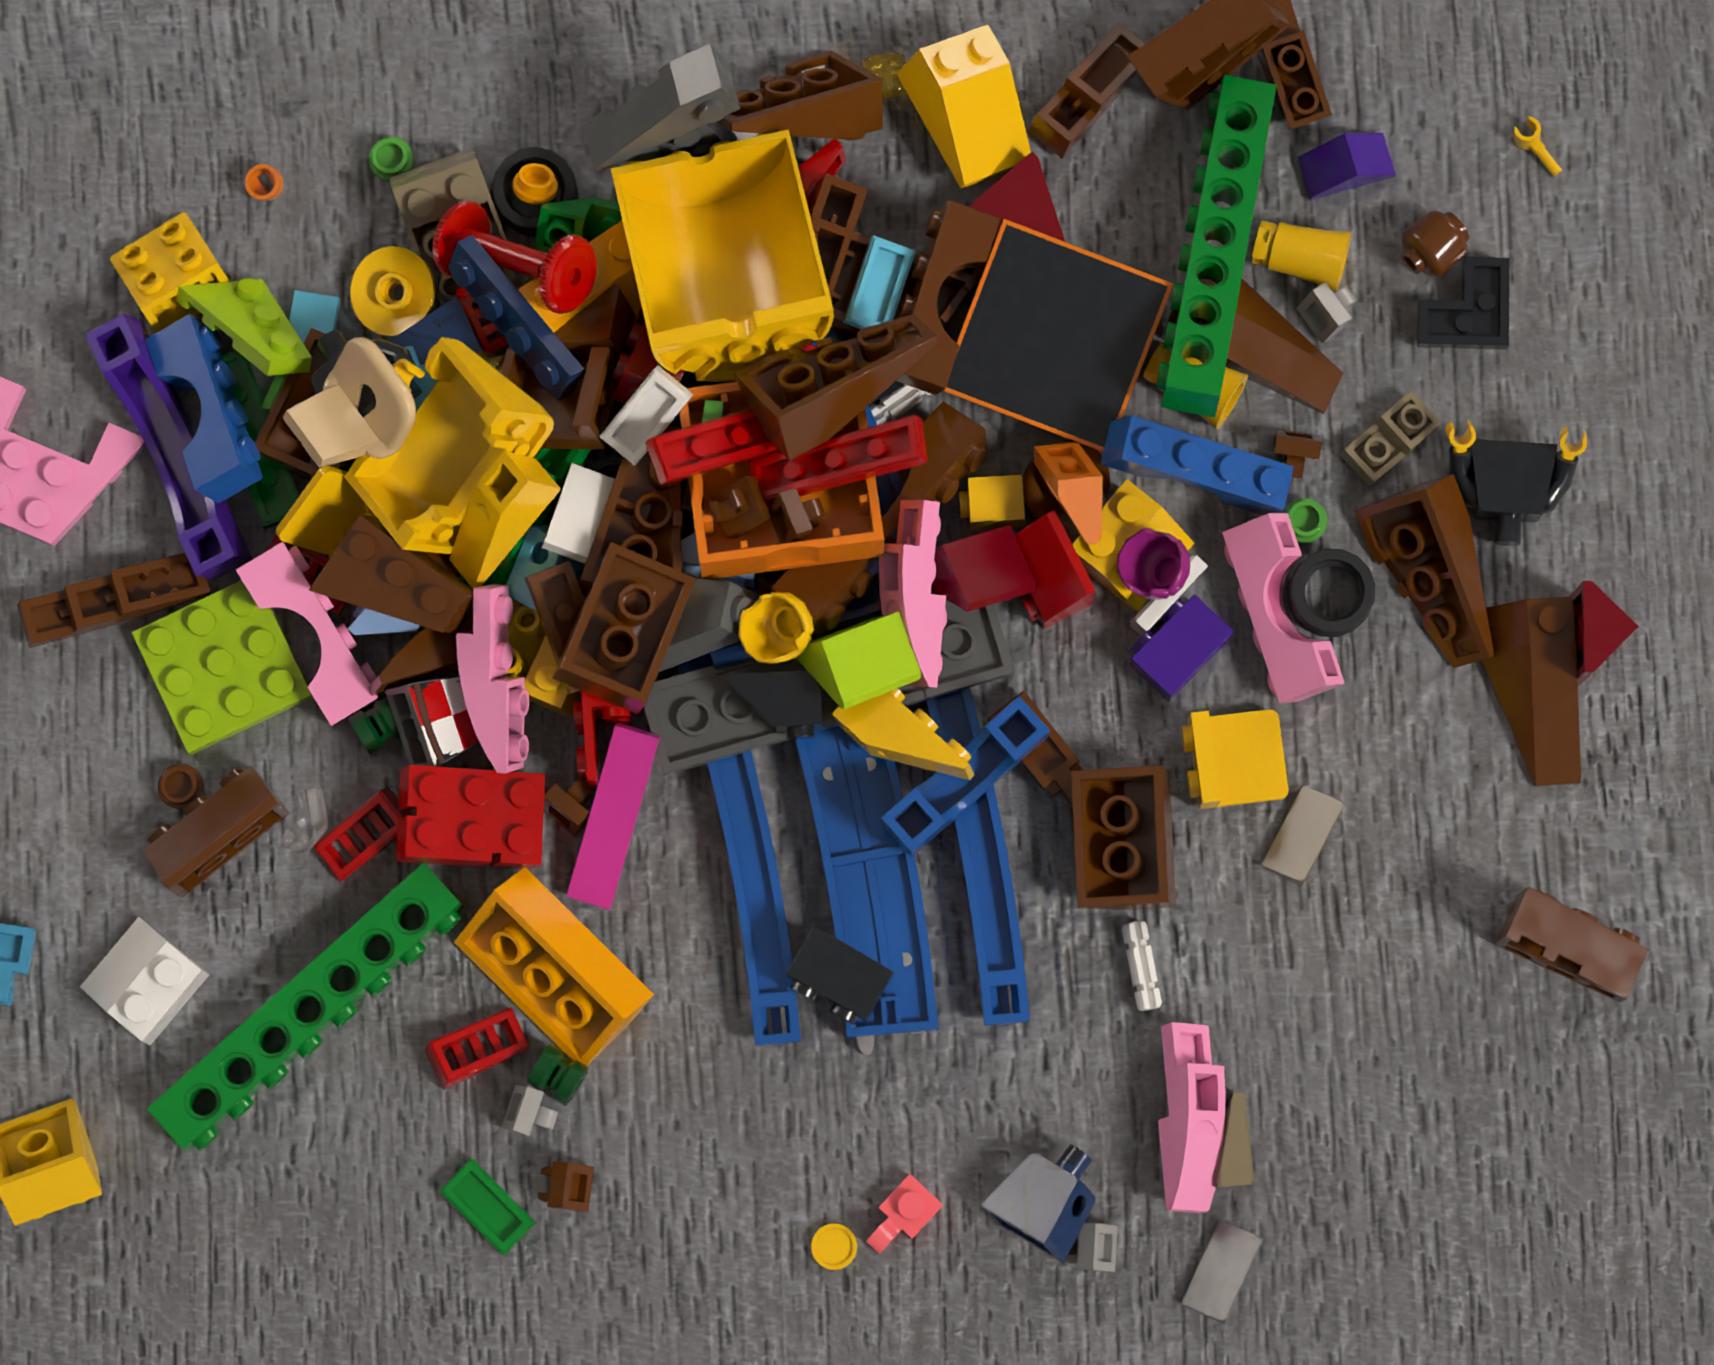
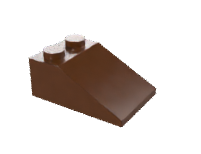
M611 542L574 624L552 679L638 714L648 700L696 578Z

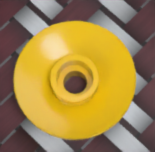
M397 246L377 249L367 255L354 272L350 288L352 307L360 322L369 330L385 336H397L429 315L435 298V282L432 272L422 257L409 249ZM398 285H402L404 294L402 299L397 301L394 297V290Z

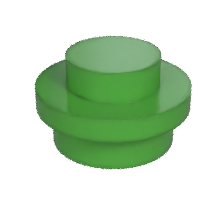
M383 138L377 141L370 150V168L374 175L383 181L389 182L388 178L407 172L413 167L414 158L411 148L405 141L399 138Z
M1308 498L1297 499L1291 502L1284 510V513L1289 515L1298 543H1312L1323 535L1327 527V515L1324 508L1315 500Z

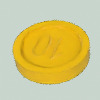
M827 1224L821 1227L813 1236L811 1251L819 1265L829 1270H839L848 1266L855 1258L857 1241L852 1231L841 1224Z

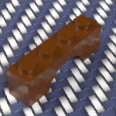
M951 200L942 206L939 211H932L924 233L925 236L931 237L926 253L919 252L911 272V278L917 280L912 296L905 295L897 319L915 314L937 335L939 343L897 379V382L934 395H938L946 389L959 345L946 333L939 320L937 311L938 293L948 275L961 270L978 269L987 261L1000 218Z

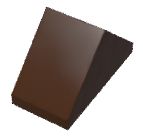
M614 283L554 333L578 362H588L592 347H609L618 362L622 352L628 355L629 348L625 344L634 325L636 315L620 287Z

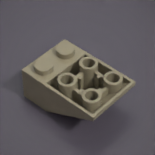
M473 148L388 178L414 250L427 263L432 272L435 282L434 303L437 309L457 297L455 290L461 287L453 278L447 277L440 272L433 256L434 233L440 219L447 210L462 201L478 203L484 208V211H487V219H490L489 224L491 225L489 228L491 231L489 233L507 240ZM499 266L514 285L522 282L518 272Z

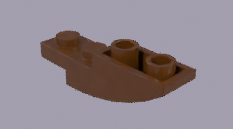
M1273 0L1291 25L1256 54L1267 82L1277 85L1274 99L1288 129L1291 130L1332 116L1305 32L1304 30L1300 31L1291 1Z

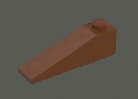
M915 314L862 328L858 332L857 338L832 344L830 337L816 341L818 348L791 356L790 350L787 349L773 353L734 373L767 438L788 460H791L832 438L933 349L939 341L937 335Z
M1572 596L1526 599L1486 607L1495 656L1482 660L1481 663L1484 670L1486 669L1494 687L1495 696L1500 708L1504 710L1514 734L1513 738L1534 786L1580 784L1581 762L1577 653Z

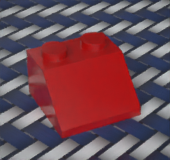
M1055 510L1045 514L1015 534L1036 582L1034 592L1020 597L1023 608L1031 622L1039 619L1043 629L1092 606L1096 590Z

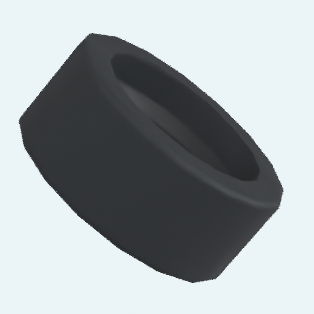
M530 147L519 149L503 160L495 172L492 192L497 212L505 224L519 234L536 237L539 217L525 216L517 211L511 203L509 196L511 182L523 166L538 163L549 167L561 183L562 194L560 202L576 200L579 198L574 172L563 157L549 149Z
M1326 548L1311 553L1297 566L1288 585V604L1293 617L1305 630L1320 637H1340L1353 632L1366 620L1375 602L1376 584L1370 568L1357 555L1344 549ZM1325 567H1338L1348 572L1355 580L1358 588V600L1354 609L1346 616L1338 619H1325L1315 614L1308 606L1305 598V586L1309 577L1317 570Z

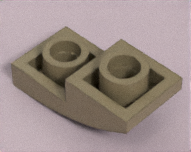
M1411 390L1380 416L1375 424L1348 445L1340 456L1363 482L1371 488L1442 423Z

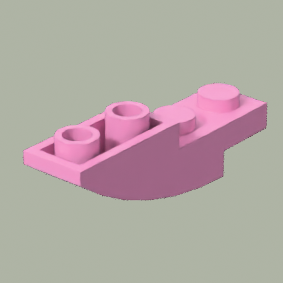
M927 500L900 501L896 544H884L885 556L879 557V587L882 615L899 611L921 671L920 680L907 685L937 688L938 676L941 673L943 664L940 653L942 633L947 623V612L945 609L946 596L931 594V585L936 575V564L934 561L936 537L940 531L941 520L939 516L940 502Z
M490 584L473 588V629L456 633L457 661L466 708L480 744L496 772L509 773L524 768V761L528 756L529 741L527 736L524 735V716L529 709V694L525 689V677L508 676L507 670L510 668L513 660V649L508 642V624L513 616V602L509 597V585Z
M1171 1022L1161 1026L1169 1116L1158 1120L1166 1211L1206 1213L1209 1212L1215 1192L1221 1150L1224 1142V1066L1212 1065L1208 1025Z

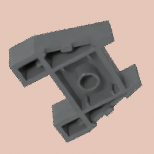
M711 44L668 62L658 70L659 79L647 88L645 85L639 84L628 92L630 100L613 112L610 109H605L584 125L593 167L597 173L625 160L628 162L647 161L665 157L677 151H686L692 157H701L707 155L709 149L718 142H733L759 135L757 133L732 132L717 123L726 115L741 108L730 66Z

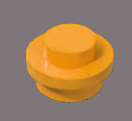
M538 163L523 166L515 175L512 185L513 192L519 199L534 205L544 204L554 199L558 188L553 171L549 167Z

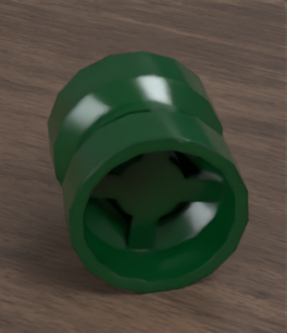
M386 693L375 699L373 706L366 711L357 710L347 716L370 755L382 749L383 743L391 737L400 738ZM372 715L384 733L383 735H379L369 716Z
M549 1044L534 1065L526 1082L538 1090L547 1089L552 1092L554 1100L567 1106L584 1081L589 1067L578 1060L572 1062L567 1060L560 1049Z

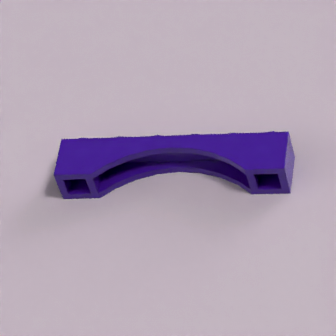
M122 314L86 333V339L104 377L129 412L155 462L171 504L177 536L195 575L215 580L253 560L226 500L218 504L194 490L182 452L192 441L195 433L173 386L157 377L145 341L150 336L143 321Z

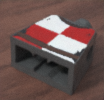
M460 676L416 682L385 690L410 765L438 767L480 742L466 708Z

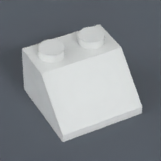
M138 917L80 988L139 1040L151 1045L209 974L141 917Z

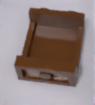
M609 347L591 348L588 362H579L584 370L573 393L560 401L554 397L548 388L543 387L539 383L534 371L519 354H516L511 348L507 349L504 363L499 366L498 371L538 402L554 421L553 429L540 449H605L606 442L599 436L611 423L616 404L613 395L619 383L618 380L611 378L618 362Z

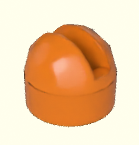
M259 164L248 171L245 178V187L253 198L261 201H271L277 198L283 191L284 181L281 173L276 168L266 164ZM263 173H265L274 186L271 192L259 178Z

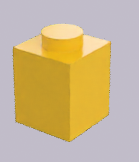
M1022 475L968 478L967 491H959L960 518H969L970 530L997 529L1010 525L1011 528L1024 527L1025 512Z

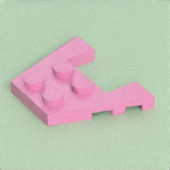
M0 377V524L54 547L93 505L92 502L108 484H112L123 473L122 469L136 454L139 455L146 448V444L142 436L108 423L90 464H85L8 431L26 389L19 384Z

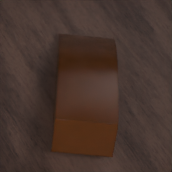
M1119 23L1066 78L1063 87L1039 110L1028 132L1063 159L1137 74L1138 71L1127 56L1145 43Z
M473 612L459 632L473 629ZM430 628L422 630L389 661L368 687L371 696L383 693L385 690L393 687L420 682L455 671L458 668L456 633H443Z

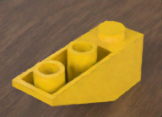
M503 450L475 484L449 558L472 588L481 587L561 490L534 458Z
M898 688L844 710L839 706L832 713L837 725L872 756L971 780L974 776L972 768L968 763L972 756L954 739H951L948 743L942 740L935 733L939 728L938 725L921 709L912 713L901 703L906 697Z

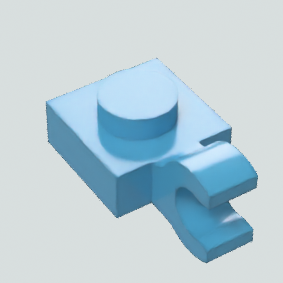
M0 923V1005H12L15 974L29 976L37 933L34 928Z

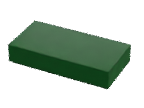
M470 1158L439 1189L503 1256L537 1224L473 1158Z

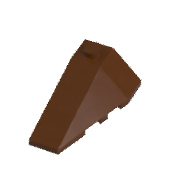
M830 50L796 60L786 65L785 75L778 79L771 75L760 79V88L756 91L740 90L736 92L741 109L717 121V123L732 132L770 134L789 129L790 136L859 140L865 137L867 133L883 129L882 79Z
M1209 279L1199 280L1208 286L1216 285L1215 282ZM1241 279L1226 367L1248 374L1249 380L1324 414L1343 372L1249 284ZM1172 311L1163 331V340L1165 339L1168 322L1177 323L1179 311ZM1201 318L1192 319L1193 322L1199 325L1209 324Z
M670 423L662 434L682 429V427ZM648 451L635 466L622 456L590 553L583 565L578 580L584 596L588 595L611 542L680 572L682 570V479L660 485Z
M1454 474L1415 485L1354 510L1370 553L1379 565L1385 563L1399 583L1395 588L1403 599L1409 597L1422 614V625L1453 668L1495 656L1470 516Z

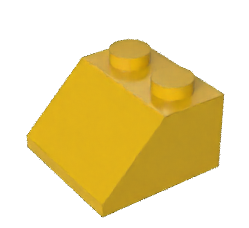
M1126 479L1102 508V536L1100 541L1093 545L1088 544L1080 534L1072 545L1086 572L1138 613L1149 599L1125 587L1117 573V555L1125 540L1141 529L1149 528L1158 532L1170 533L1176 539L1181 540L1188 551L1192 548L1194 542L1162 506Z
M74 1098L0 1124V1198L15 1226L102 1195L98 1165Z

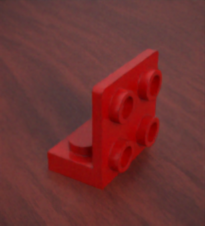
M581 691L582 702H574L575 729H578V735H584L585 747H577V767L581 779L587 780L590 787L595 791L601 776L597 719H605L606 725H616L617 722L624 725L632 723V716H642V709L638 714H635Z

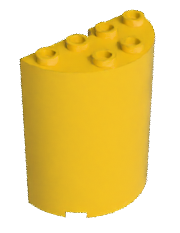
M789 129L770 134H759L756 137L733 142H718L709 149L707 155L701 157H692L686 151H677L665 157L647 161H631L623 166L611 168L651 349L655 359L662 367L674 374H677L680 370L694 372L698 381H735L734 373L773 353L789 349L791 356L802 353L801 349L812 340L819 341L824 339L832 325L834 309Z

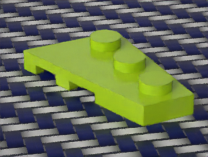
M246 278L240 281L178 287L176 301L186 309L195 307L203 314L202 323L212 331L218 329L224 331L233 339L232 347L265 375L273 376L310 371L312 356L263 279Z

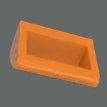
M1078 442L1034 446V464L1058 503L1086 543L1096 544L1102 536V474Z

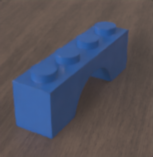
M189 314L145 339L157 377L180 391L196 390L200 397V424L192 441L182 452L194 490L219 504L263 479L258 464L261 458L260 452L248 435L245 423L248 421L247 413L242 404L236 399L232 387L235 384V378L231 369L223 360L220 351L223 343L217 330L212 331L200 320Z
M1133 415L1110 421L1100 465L1138 477L1167 479L1193 485L1216 494L1222 499V503L1260 515L1284 510L1294 466Z
M1019 696L991 720L964 748L972 756L968 761L974 773L971 780L936 772L925 782L915 787L881 817L882 826L912 858L1047 739L1050 733L1049 728Z

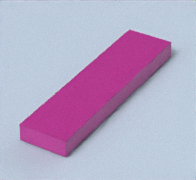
M618 722L615 725L566 897L608 910L611 909L661 738L660 735Z

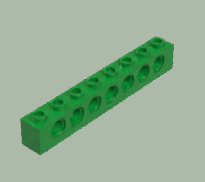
M1224 75L1221 90L1211 91L1206 117L1215 118L1213 129L1204 128L1199 155H1205L1208 158L1206 168L1197 166L1192 193L1201 194L1199 206L1190 205L1185 227L1186 232L1193 233L1191 245H1182L1178 270L1186 272L1184 284L1175 282L1170 307L1171 310L1179 311L1177 323L1168 322L1163 349L1171 350L1169 363L1160 362L1155 389L1164 390L1161 403L1162 408L1215 418L1221 395L1277 87L1276 84ZM1229 126H1239L1244 130H1233ZM1228 163L1236 166L1237 168L1228 169L1222 166L1221 164ZM1215 202H1224L1230 207H1219ZM1215 240L1222 243L1223 246H1212L1207 241ZM1209 279L1215 282L1216 285L1208 286L1199 280ZM1201 318L1209 324L1199 325L1193 322L1192 319ZM1196 358L1199 361H1201L1202 364L1192 365L1187 363L1184 359Z
M423 862L146 1109L182 1150L190 1152L195 1147L199 1152L202 1151L220 1135L216 1128L229 1116L234 1121L237 1120L254 1105L255 1102L251 1097L264 1085L270 1090L287 1076L289 1070L285 1066L294 1058L300 1055L305 1059L324 1042L320 1035L331 1025L334 1024L337 1028H340L358 1012L355 1004L367 993L371 997H375L392 982L393 979L389 974L402 962L408 967L420 958L427 950L424 943L436 932L440 936L449 932L461 920L458 912L464 906ZM411 907L423 909L425 919L420 928L409 931L402 927L401 917L405 910ZM378 937L388 939L390 943L388 956L381 961L370 960L367 955L368 944ZM342 968H351L356 975L354 986L346 992L336 991L333 987L334 974ZM315 998L320 1002L321 1013L315 1021L304 1023L298 1015L299 1006L304 1000ZM273 1029H282L286 1035L285 1047L278 1053H268L264 1047L266 1034ZM238 1060H247L252 1068L251 1076L247 1082L235 1085L229 1076L230 1068ZM211 1090L217 1098L216 1108L212 1113L201 1116L195 1109V1099L201 1092Z

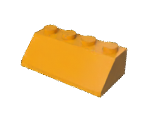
M523 867L491 893L454 941L572 1061L578 1060L586 1066L634 1020L654 996L526 867Z

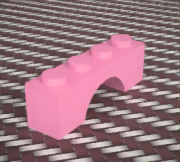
M1268 513L1222 532L1226 543L1224 546L1225 557L1229 565L1235 570L1240 585L1238 589L1239 599L1243 607L1249 612L1254 627L1253 641L1258 651L1263 654L1268 669V686L1271 692L1278 698L1279 703L1299 702L1345 684L1331 641L1316 640L1302 634L1291 623L1285 611L1283 602L1284 582L1291 567L1302 556L1288 513Z
M281 542L236 569L259 609L281 607L293 610L305 617L316 630L321 643V663L308 689L332 726L378 698L377 694L371 696L368 688L377 676L368 662L359 666L350 651L358 645L344 623L336 627L327 613L328 610L334 607L328 596L309 591L311 585L303 572L310 569L298 547L295 545L288 549L286 544Z

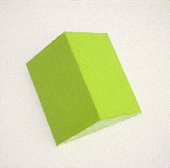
M899 611L862 621L811 641L803 652L795 657L843 710L921 678V671Z

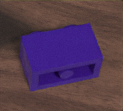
M1195 594L1187 602H1184L1181 598L1177 599L1162 615V618L1167 623L1155 635L1148 630L1130 648L1135 655L1132 657L1129 665L1167 702L1231 639L1234 633Z

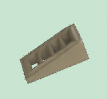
M1243 1092L1232 1093L1228 1100L1224 1142L1215 1189L1250 1186L1254 1182L1246 1099Z

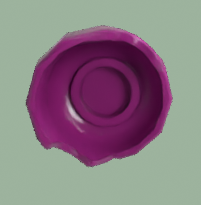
M1149 528L1141 529L1127 538L1117 555V573L1124 586L1130 591L1148 599H1167L1183 588L1190 574V554L1182 541L1176 539L1170 533L1158 532Z

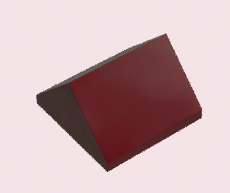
M1010 525L943 544L935 550L936 575L931 585V591L937 595L946 596L947 601L966 612L1035 591V579Z
M1582 581L1570 595L1573 600L1578 685H1581L1639 627L1593 581Z

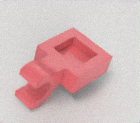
M909 1174L878 1207L887 1219L866 1242L880 1254L901 1231L912 1240L942 1208L943 1204Z

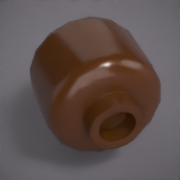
M1430 211L1403 232L1402 243L1405 251L1401 253V257L1407 267L1415 274L1423 272L1430 277L1442 276L1466 256L1468 249L1466 242L1469 240L1468 231L1453 213Z

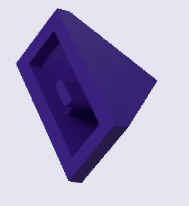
M1344 133L1297 157L1309 200L1396 176L1383 133Z

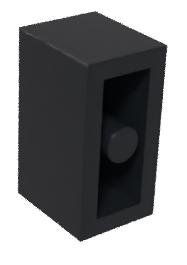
M813 926L787 970L786 976L794 980L790 986L792 990L813 1002L817 995L833 1003L830 1012L854 1025L857 1018L864 1022L868 1021L893 978L894 972L820 928Z

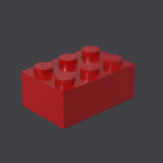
M408 765L400 771L398 812H408L415 808V816L406 815L397 822L396 862H424L425 864L482 867L490 863V868L522 869L526 867L528 870L540 866L542 861L545 774L526 772L497 773L496 770Z

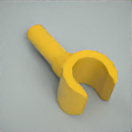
M1529 116L1526 123L1529 129L1534 132V135L1530 137L1523 136L1514 127V142L1520 149L1531 150L1537 155L1552 176L1555 177L1562 169L1540 140L1541 125L1539 121Z

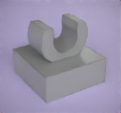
M1325 282L1313 289L1296 309L1323 344L1335 337L1351 320L1347 307L1354 304L1357 300L1347 286L1334 294Z
M515 1084L501 1128L530 1136L533 1124L553 1129L558 1111L540 1106L544 1094L543 1091Z
M1084 1223L1077 1236L1078 1253L1075 1255L1068 1254L1064 1261L1070 1264H1077V1269L1115 1272L1117 1226Z

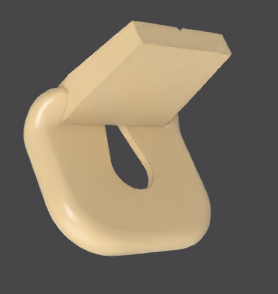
M357 337L351 339L345 345L334 368L324 382L323 391L288 409L283 419L298 440L302 442L303 447L317 466L323 467L358 458L366 454L377 459L395 454L402 447L414 425L416 407L409 388L378 346L369 339ZM366 384L375 394L376 406L363 418L358 412L362 387Z

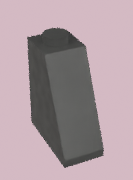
M696 578L659 672L740 641L738 636L740 615L743 610L748 609L755 603L757 594L732 582Z

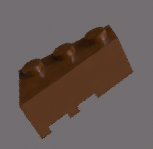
M1209 0L1127 57L1156 98L1190 110L1222 83L1224 75L1230 76L1291 24L1273 0Z
M358 516L309 589V591L443 633H459L473 612V588L425 552L402 550L378 518L372 516Z
M1529 886L1516 895L1494 944L1619 1003L1627 999L1649 950L1639 944L1641 938L1618 927H1615L1613 931L1598 923L1599 919L1594 915L1577 908L1571 909L1558 902L1551 895Z

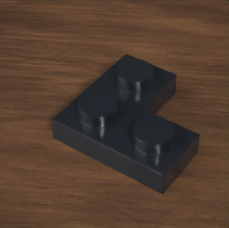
M1464 257L1462 261V300L1419 299L1417 303V347L1507 350L1509 346L1510 258Z

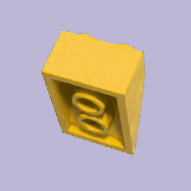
M989 25L919 49L897 73L898 78L961 189L1011 170L1031 153L1010 63Z

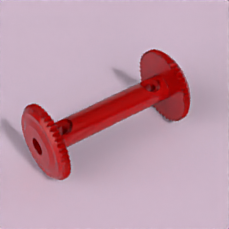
M462 201L453 205L440 219L433 237V256L438 269L447 277L453 278L447 267L457 243L473 235L498 266L538 279L540 281L538 291H541L539 296H542L543 304L551 312L567 314L575 310L585 301L592 290L597 272L596 256L590 242L581 236H564L563 239L560 238V241L556 242V245L553 244V249L550 248V253H544L491 235L489 233L491 231L489 228L491 224H489L490 219H487V211H484L481 205L472 201Z

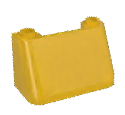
M441 337L430 349L425 361L427 373L432 379L437 380V383L416 411L414 425L402 447L395 454L386 458L377 459L368 454L355 458V462L344 477L402 550L451 554L472 492L478 480L503 450L534 458L549 437L554 421L538 402L463 342L457 339Z

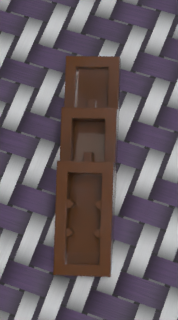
M181 553L112 570L108 576L64 586L63 591L19 601L17 608L29 648H33L158 612L208 595L210 589L207 579L196 576L186 553Z

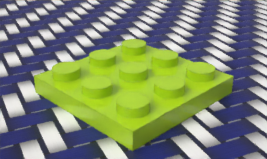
M242 580L132 632L190 756L313 698L272 608L259 609Z

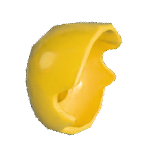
M772 592L771 594L761 595L751 607L743 610L740 615L739 639L745 652L758 662L780 663L789 661L800 655L812 640L813 619L805 603L790 592Z

